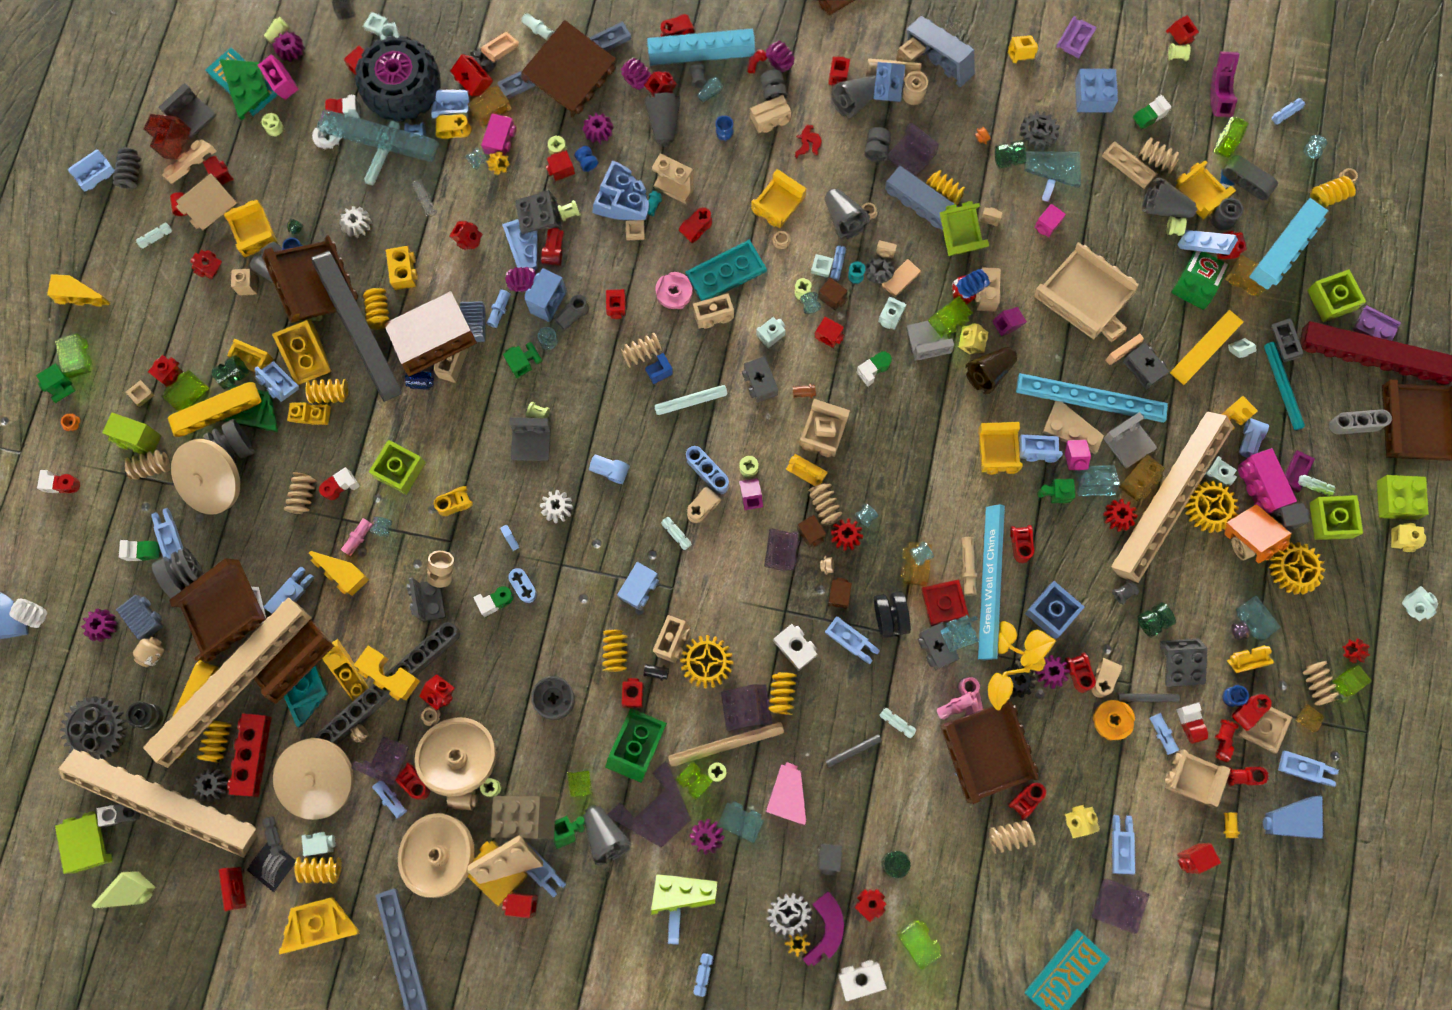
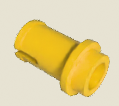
M1224 813L1225 831H1223V834L1226 835V838H1239L1238 834H1241L1238 831L1237 813Z

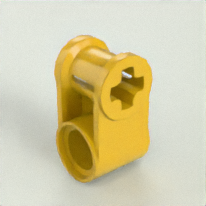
M463 114L439 115L436 117V136L440 139L464 138L469 136L472 131L466 116Z
M458 487L451 492L436 497L434 507L441 516H449L472 507L473 502L468 497L467 487ZM442 503H448L447 508L439 509Z

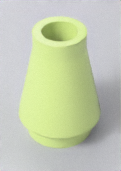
M279 17L277 20L274 19L264 36L273 43L274 38L280 37L279 33L285 34L286 30L290 27Z

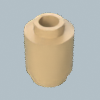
M475 790L460 796H447V806L452 807V809L472 811L474 807H477L479 797Z

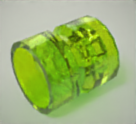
M694 762L675 780L682 788H688V794L695 801L714 782L707 774H701V768ZM695 776L697 779L691 784L689 780Z

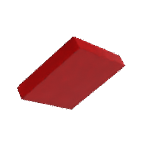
M959 579L921 588L930 626L969 618Z
M241 867L219 869L224 911L246 908Z

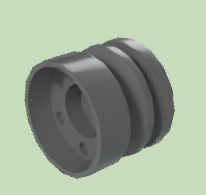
M235 419L221 425L223 435L217 429L212 430V434L208 432L203 435L204 439L221 446L231 456L234 463H237L235 454L244 459L255 453L248 436Z
M186 547L179 549L178 553L176 551L171 553V560L165 556L152 563L156 580L164 592L171 598L185 589L186 585L189 586L203 575L199 562Z
M548 676L541 679L534 686L531 702L534 709L542 717L549 720H559L566 717L572 711L575 704V695L570 684L565 679L557 676ZM552 694H555L556 697H559V699L556 700V704H553L551 701H549V699L552 698Z

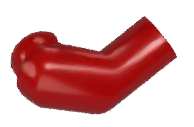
M758 50L750 56L747 67L748 73L754 74L757 63L767 60L764 50Z

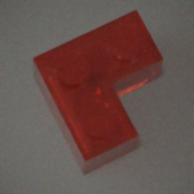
M150 114L143 130L153 137L150 144L152 149L163 158L177 160L191 128L177 116Z

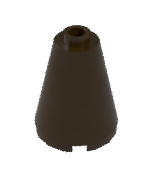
M1004 347L971 360L965 366V368L968 367L966 377L977 391L981 389L984 391L983 394H990L1017 362V353L1012 348Z

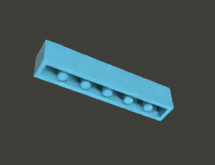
M753 29L647 38L650 65L750 57L755 53Z
M1309 198L1249 278L1267 290L1273 284L1276 286L1283 278L1281 273L1285 274L1292 266L1290 261L1294 262L1301 254L1298 252L1299 249L1302 251L1309 243L1307 239L1311 240L1318 230L1315 228H1320L1325 222L1326 218L1324 216L1328 210Z

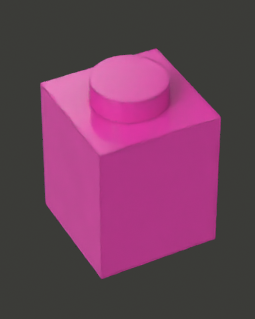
M1050 204L1037 220L1035 228L1040 234L1050 237L1062 223L1066 214L1053 204Z
M1087 440L1067 441L1065 458L1069 470H1088L1091 454Z

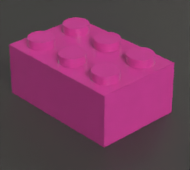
M1273 448L1251 455L1238 465V473L1244 479L1247 493L1252 496L1254 505L1257 504L1269 515L1281 507L1290 506L1297 502Z

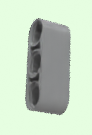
M1386 410L1344 412L1329 422V429L1334 434L1376 432L1389 425L1392 421V416Z

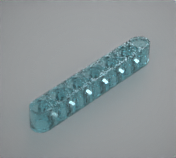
M329 110L322 111L316 128L325 134L428 162L434 160L439 147V143L432 138Z

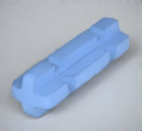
M1301 98L1295 100L1294 103L1275 113L1272 121L1275 124L1281 123L1296 113V111L1302 109L1305 106V102Z
M844 246L836 247L830 278L834 281H839L846 252Z
M709 954L701 955L700 962L702 964L699 965L696 978L697 985H695L693 992L701 997H704L707 988H705V985H708L711 971L709 966L712 965L713 956Z

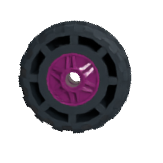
M393 35L386 36V39L374 41L370 48L366 47L362 52V59L360 58L356 65L355 81L362 99L372 112H376L380 117L388 120L391 118L394 121H404L406 118L413 120L418 118V114H425L430 108L429 105L436 101V92L441 88L440 72L431 52L419 41L414 39L411 41L410 38L401 35L399 38H395Z

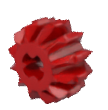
M1120 499L1118 502L1113 500L1111 505L1108 504L1105 507L1107 511L1103 513V516L1108 518L1104 522L1111 523L1110 529L1116 526L1117 532H1120L1122 528L1127 531L1130 529V526L1135 525L1134 519L1138 515L1133 513L1136 510L1135 507H1129L1131 502L1128 501L1124 504L1123 499Z
M850 518L847 519L846 523H844L843 519H840V525L836 523L833 525L835 530H831L830 534L835 537L831 541H838L836 544L837 549L843 545V551L847 550V546L852 551L854 550V545L859 546L861 544L859 540L863 539V535L860 534L862 527L855 528L858 524L857 521L850 524ZM845 531L849 532V538H845V535L842 534Z

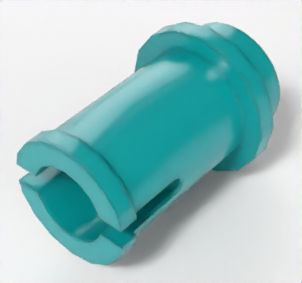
M652 191L648 195L649 208L647 214L650 216L655 215L659 202H662V195L656 191Z

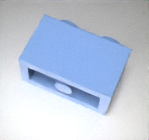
M637 562L618 592V598L639 610L641 606L644 607L649 599L647 595L650 590L656 588L659 582L657 579L658 574Z

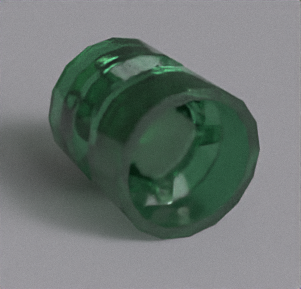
M1022 140L1011 142L1010 145L1005 143L995 146V161L999 169L1010 167L1011 164L1016 166L1026 163V149Z
M236 355L225 360V364L220 363L211 370L215 381L223 389H228L236 384L235 380L241 381L249 376L247 366Z
M1164 602L1152 607L1151 611L1147 610L1137 616L1140 627L1151 638L1161 633L1162 628L1166 630L1176 624V618L1172 610Z
M901 851L886 853L881 862L884 873L893 878L906 876L911 867L909 857Z

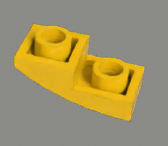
M306 402L290 403L287 421L328 425L331 407L329 405H310Z

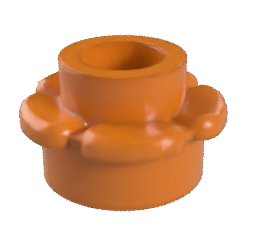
M984 127L981 129L977 128L976 139L980 144L982 142L987 144V141L991 139L987 130Z
M65 414L61 418V425L65 431H75L79 428L80 418L75 416V414Z

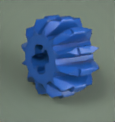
M977 269L959 280L956 286L963 298H970L987 288L990 281L983 269Z

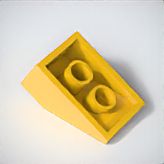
M311 318L272 334L297 385L332 372Z

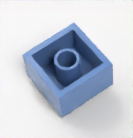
M1116 69L1079 70L1075 79L1077 112H1113L1118 102Z
M542 268L540 273L535 275L534 284L531 289L529 288L526 291L524 298L530 314L550 322L567 290L561 276Z
M1053 581L1024 614L1053 639H1056L1084 609V606Z

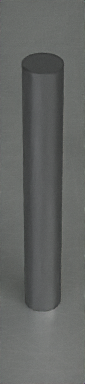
M1118 693V701L1179 702L1180 700L1179 694Z
M879 734L825 762L828 768L882 742Z

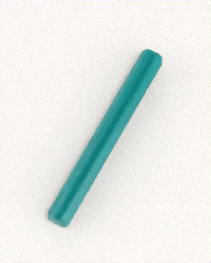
M1269 342L1264 345L1290 421L1295 431L1301 430L1305 427L1301 412L1275 342Z

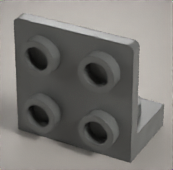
M185 83L159 106L163 114L189 138H193L216 116L215 112L196 97L191 88Z
M549 190L515 201L520 232L522 234L546 227L562 230L557 199Z
M510 418L509 425L513 430L511 460L549 461L551 424L548 418Z
M409 578L407 591L409 596H412L413 603H410L412 615H415L422 622L447 618L442 588L434 587L428 581L419 583L414 578Z
M1199 638L1160 641V649L1166 655L1165 684L1167 687L1202 685L1206 683L1208 648Z

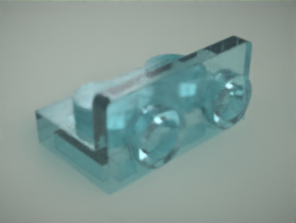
M1115 465L1089 466L1088 470H1075L1079 485L1077 490L1078 496H1109L1116 494L1119 479Z
M1257 595L1235 609L1238 612L1239 619L1248 625L1252 636L1259 641L1269 638L1271 634L1281 628Z
M966 615L958 620L955 619L946 623L947 627L940 632L950 652L979 642L976 632L970 624L978 620L977 616L969 618Z
M734 801L732 804L727 803L717 826L754 843L764 822L761 819L762 815L753 810L748 813L742 810L743 805Z

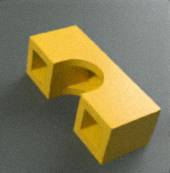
M368 645L354 664V666L359 668L357 672L366 679L368 676L373 678V684L383 690L384 687L389 689V695L399 701L401 698L407 701L420 680L402 668H399L393 676L386 677L384 666L389 659Z

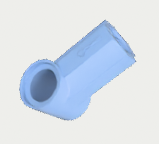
M1249 418L1243 429L1244 437L1238 453L1246 458L1258 453L1261 441L1268 432L1269 425Z
M594 455L590 462L589 470L606 476L615 483L623 484L630 466L619 460L612 461Z

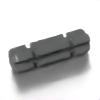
M267 817L262 820L263 827L266 828L265 834L268 845L272 848L270 849L271 856L275 857L279 855V851L283 848L282 845H279L281 841L277 827H274L276 824L274 817Z

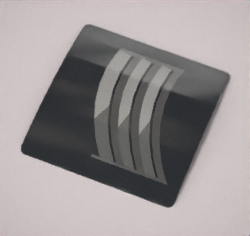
M267 842L251 862L247 871L272 892H275L282 880L295 865L296 860L283 849L279 851L278 856L272 857L270 852L272 848Z

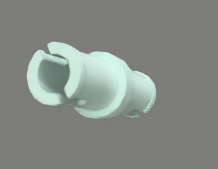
M529 13L523 15L521 22L531 28L532 32L536 35L539 34L548 40L554 33L541 20H536Z

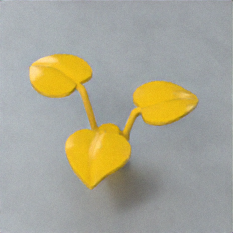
M1005 621L999 623L998 654H1005L1010 648L1022 655L1020 662L1024 668L1007 671L1003 675L995 673L988 684V696L995 709L1000 710L1012 694L1013 682L1008 675L1022 672L1029 673L1030 670L1041 671L1045 666L1044 657L1055 644V639L1040 630H1034L1027 636L1025 640L1026 650L1023 652L1012 645L1017 639L1015 627Z

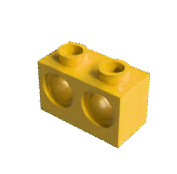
M408 246L386 249L389 280L393 289L399 290L416 287L415 280H418V274L413 266V263H416L414 252H411ZM405 257L403 261L399 262L400 258ZM407 274L405 278H401L402 275Z

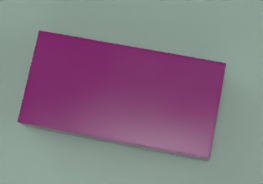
M1298 450L1294 453L1285 472L1292 491L1297 493L1302 489V486L1298 484L1299 477L1301 475L1308 476L1315 458Z

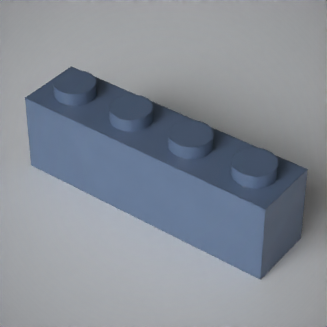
M901 166L886 181L885 190L890 196L898 198L904 206L916 211L918 216L926 218L935 228L943 230L939 213L945 211L946 206L954 205V203Z

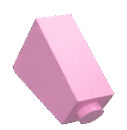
M786 762V765L781 764L766 812L805 825L806 815L801 771L797 770L798 766Z

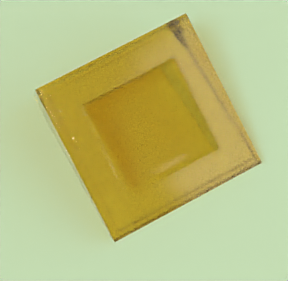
M1306 704L1296 721L1311 732H1317L1325 716Z

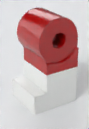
M348 95V98L327 99L325 101V116L329 119L360 118V104L355 95Z
M345 467L321 483L319 492L326 499L335 500L341 492L349 487L355 490L360 485L351 471Z
M40 470L37 489L45 493L72 494L80 488V481L70 474L55 476V474L48 470Z
M1200 703L1176 709L1183 730L1191 744L1208 739V731L1200 712Z

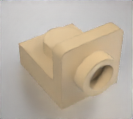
M912 37L898 49L896 61L913 62L925 53L926 47Z

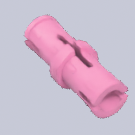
M362 518L354 532L349 534L350 537L341 548V551L352 556L359 544L363 543V538L373 524Z
M970 691L964 696L953 698L950 703L937 708V713L944 720L976 704L977 698Z

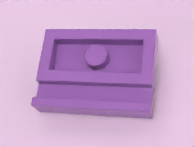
M1074 16L1056 47L1064 49L1063 51L1080 58L1097 27L1083 20L1079 21Z
M1366 305L1353 331L1392 341L1401 322Z

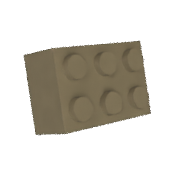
M493 796L491 838H515L520 835L522 838L554 839L556 797Z

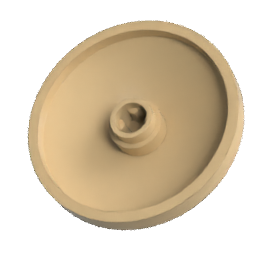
M195 439L182 444L176 450L171 463L172 479L179 495L190 507L204 514H218L234 505L240 492V477L233 459L221 446L206 439Z
M461 717L450 718L431 727L421 738L415 753V767L421 781L431 791L444 796H460L474 791L488 779L496 762V747L489 731L479 722Z
M309 738L294 743L280 755L273 772V785L279 801L289 812L304 819L316 820L334 814L346 804L353 790L354 772L349 758L341 748L324 739Z
M436 813L426 815L417 820L405 833L398 852L399 872L405 885L412 892L430 898L444 897L457 890L469 875L468 865L473 863L474 844L472 836L463 822L450 815Z

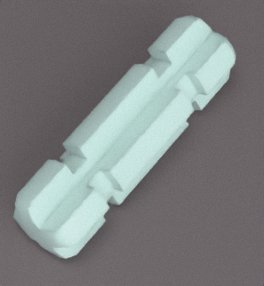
M167 223L160 225L159 229L157 227L144 234L145 237L137 238L136 242L139 247L145 248L148 246V243L152 244L164 237L163 234L171 233L172 229Z
M1307 475L1299 477L1298 484L1303 487L1307 486L1311 490L1319 493L1322 492L1328 496L1335 493L1336 488L1334 485H1327L1326 482L1315 478L1311 479Z
M666 517L661 522L662 526L668 529V533L674 540L680 543L679 545L683 550L688 549L692 545L691 541L685 538L684 533L677 525L673 524L670 517Z
M884 708L881 712L880 717L882 719L888 720L889 724L900 732L903 731L904 735L908 738H912L916 733L914 727L908 726L906 721L896 714L893 715L892 711L888 708Z

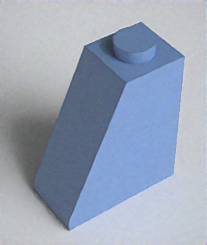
M1322 796L1308 797L1266 813V817L1263 819V827L1266 829V834L1323 838Z

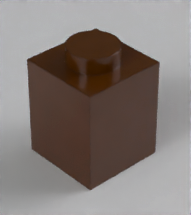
M829 278L819 290L818 299L836 311L839 306L843 307L848 300V290L832 278Z
M814 515L797 524V530L809 548L813 545L817 547L824 542L826 532Z
M844 578L832 580L828 606L847 609L852 583Z

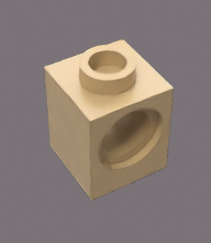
M232 270V289L238 295H257L258 277L252 270Z

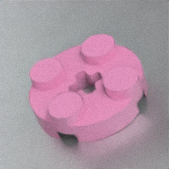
M671 272L666 276L663 275L657 281L655 288L658 302L669 309H683L691 300L693 293L689 279L679 272ZM677 287L678 293L671 294L669 290Z

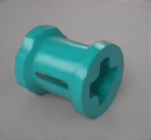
M855 261L850 264L848 279L851 283L859 284L863 281L866 269L862 262Z

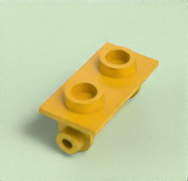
M797 454L791 457L786 468L787 471L813 486L820 485L828 473Z
M1265 645L1252 649V654L1248 650L1233 653L1230 659L1227 660L1236 673L1274 664V661L1269 656L1271 648Z

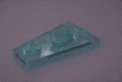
M1025 151L1024 171L1080 188V152Z

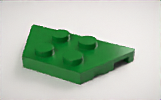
M221 59L220 63L237 115L242 121L246 118L244 115L251 109L255 110L262 101H265L270 96L264 75L258 67V62Z
M232 385L230 389H233L238 386ZM258 390L262 400L260 404L221 420L222 422H228L235 419L239 425L278 432L273 400L268 391Z

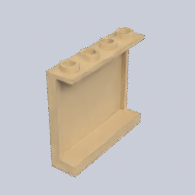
M1078 242L1072 254L1044 284H1040L1036 288L1034 297L1094 340L1136 293L1139 284L1132 277L1123 274L1118 267L1106 262L1102 256L1093 253L1088 246Z

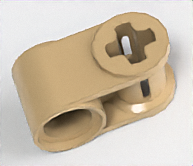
M705 487L688 506L687 517L689 521L696 524L700 523L717 507L721 498L711 489ZM693 511H694V512L699 511V515H698V514L692 515V514H693Z
M1105 658L1101 659L1096 671V684L1091 689L1094 696L1104 698L1112 693L1121 673L1122 665ZM1101 684L1104 685L1103 688L1105 689V691H1101Z

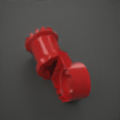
M1221 719L1220 723L1222 725L1218 735H1215V739L1220 741L1215 758L1228 763L1234 752V747L1232 746L1234 741L1232 738L1239 725L1232 721L1229 723V720Z
M1245 767L1244 769L1235 770L1230 768L1227 783L1229 786H1234V784H1246L1247 786L1263 785L1269 780V773L1263 767ZM1256 770L1261 771L1263 774V779L1260 782L1255 781L1253 778V773Z

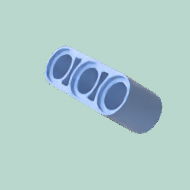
M698 446L689 447L686 451L689 466L715 493H726L729 489L727 475ZM694 453L700 455L697 460L690 459V456ZM705 467H711L713 469V471L708 474L704 473L702 470ZM718 480H723L726 483L723 487L715 485Z

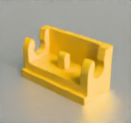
M234 339V343L227 355L231 358V363L255 372L257 366L262 370L273 361L272 356L268 352L237 339Z
M1242 396L1221 415H1226L1229 420L1234 419L1236 423L1242 425L1258 410Z

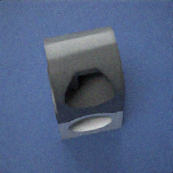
M121 804L97 808L99 827H108L140 819L139 812Z

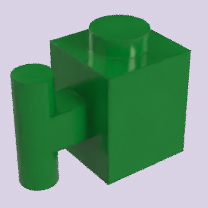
M528 342L525 345L528 349L525 353H523L518 345L517 347L507 349L506 353L503 354L516 379L532 370L529 361L533 359L536 364H540L543 361L532 342Z
M56 363L36 375L40 381L38 386L43 392L47 391L53 395L51 399L54 403L59 402L76 391L65 369Z
M1054 479L1050 487L1043 485L1037 492V496L1039 498L1051 496V503H1071L1075 499L1074 479Z
M568 816L555 820L554 839L552 840L556 850L575 842V832H583L585 830V820L582 816L570 823Z

